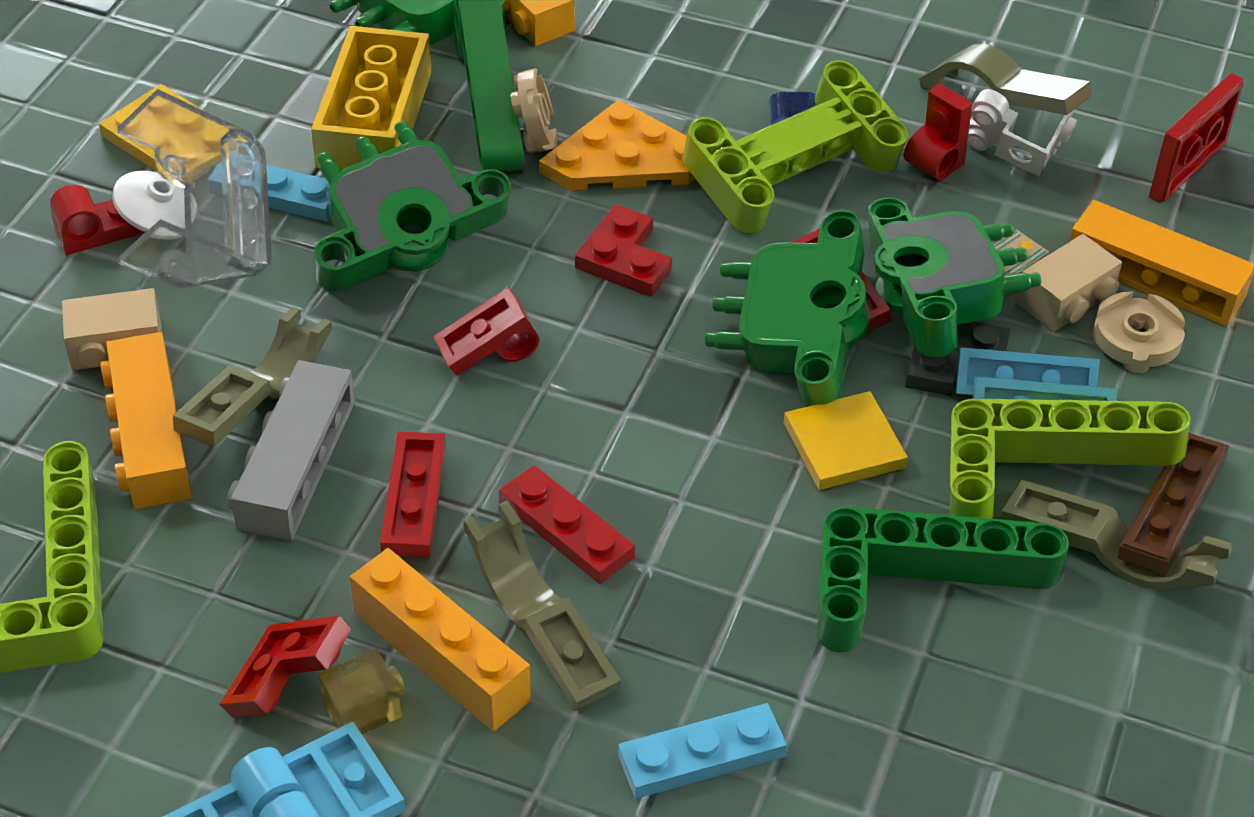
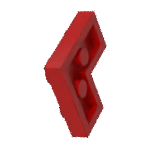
M615 204L575 254V268L652 297L672 271V257L641 246L653 231V217Z
M340 616L269 625L219 705L232 718L267 715L279 702L281 691L291 674L328 670L338 659L341 652L340 648L350 633L351 628Z

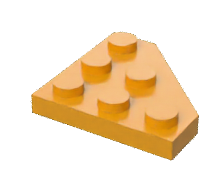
M619 99L539 160V173L570 191L588 190V184L612 182L613 189L647 187L648 180L671 179V185H688L695 179L682 160V152L687 136Z

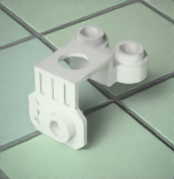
M986 89L979 93L972 105L973 113L970 119L967 144L978 151L986 150L996 144L998 146L995 156L1034 175L1040 176L1052 155H1055L1056 148L1060 146L1061 141L1065 143L1068 141L1078 120L1072 118L1074 110L1068 115H1064L1047 148L1044 149L1012 133L1018 113L1009 109V103L1002 94ZM1020 146L1026 149L1031 154L1032 159L1023 160L1018 158L1012 152L1011 147Z

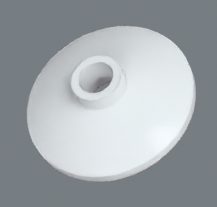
M135 171L122 176L114 186L112 200L117 212L129 224L146 233L159 236L179 235L188 231L194 225L198 216L197 202L192 193L183 184L167 175L152 171Z

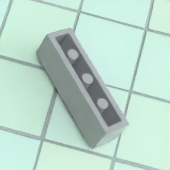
M298 360L290 378L285 377L282 380L279 389V400L274 410H269L265 415L262 435L257 445H251L247 452L245 470L240 480L233 481L229 489L227 503L229 509L233 510L236 530L287 541L293 540L354 406L355 396L351 370Z

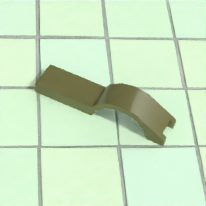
M988 44L971 45L944 60L937 67L919 78L922 88L932 89L939 83L943 85L946 74L958 76L963 70H968L982 78L992 90L1002 94L1011 105L1068 115L1091 97L1090 81L1022 70L1018 63L1002 49Z
M292 307L279 319L276 335L262 362L252 372L229 364L173 415L174 431L215 447L265 398L279 399V389L282 380L285 377L290 378L298 360L314 363L332 330V321L323 319L313 329H309L298 324L301 319V309Z
M1021 480L1002 509V520L1047 523L1057 526L1067 535L1070 546L1094 553L1099 561L1117 576L1146 588L1170 590L1214 586L1218 570L1215 569L1220 559H1227L1232 552V543L1205 535L1199 544L1187 549H1179L1166 575L1118 559L1120 545L1129 528L1120 520L1115 507Z
M506 501L499 504L498 512L501 516L500 519L483 527L478 526L473 516L464 520V530L486 582L498 604L510 620L519 628L525 630L573 710L577 711L619 690L622 680L570 598L563 599L557 596L545 583L537 570L523 536L521 521L509 502Z

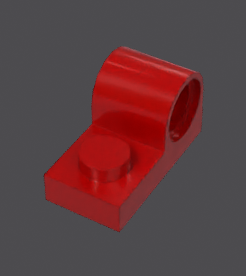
M940 83L928 92L925 124L907 142L903 154L904 160L938 181L944 180L964 165L972 102Z
M72 184L61 187L50 199L54 228L66 256L146 233L125 221L117 212L112 199L94 204L88 189L81 185Z
M509 287L433 336L448 367L456 376L495 350L506 361L514 362L529 357L539 345V336L518 298Z

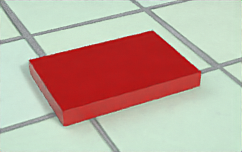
M1230 73L1165 133L1149 198L1159 203L1165 202L1227 143L1244 84L1243 78Z

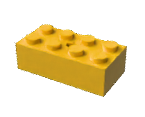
M357 26L349 27L311 128L316 168H320L317 157L323 152L329 153L340 170L362 162L363 159L356 146L357 139L362 136L369 139L379 154L401 146L394 126L399 121H405L409 128L413 130L432 72L429 34Z

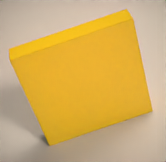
M871 391L836 399L831 403L816 404L784 413L783 423L818 490L886 474L907 467L908 456Z

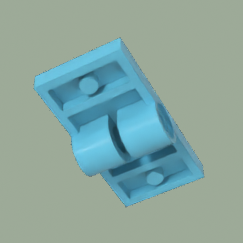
M352 721L283 757L277 749L272 747L257 749L247 754L233 768L231 783L163 817H395L405 812L406 808L405 799Z

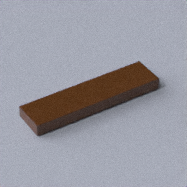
M1189 433L1185 457L1181 462L1164 466L1120 545L1118 559L1166 575L1227 459L1229 445Z

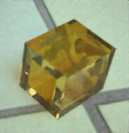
M377 649L318 673L323 704L337 729L353 721L361 734H364L402 717L400 695L405 694L402 677L394 664L386 666Z

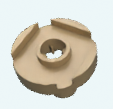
M536 68L521 71L518 75H514L516 92L511 93L512 107L516 117L523 116L526 129L523 130V140L529 154L547 152L557 147L556 128L548 130L550 116H554L551 100L541 74L537 75L538 69Z
M1134 292L1114 294L1105 299L1099 306L1091 335L1094 343L1108 356L1123 363L1125 369L1133 373H1144L1148 371L1149 367L1161 366L1175 359L1180 353L1185 337V320L1179 309L1168 300L1153 294H1148L1147 300L1132 298ZM1132 328H1136V329L1146 328V329H1147V332H1139V331H1136V330H1134V329H1132Z

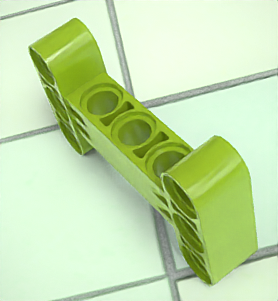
M836 60L825 66L815 94L817 106L735 141L726 128L713 118L701 117L691 122L682 152V160L687 169L737 230L744 233H755L764 228L774 199L772 185L850 150H854L865 165L876 172L885 173L896 168L908 138V130L852 64Z

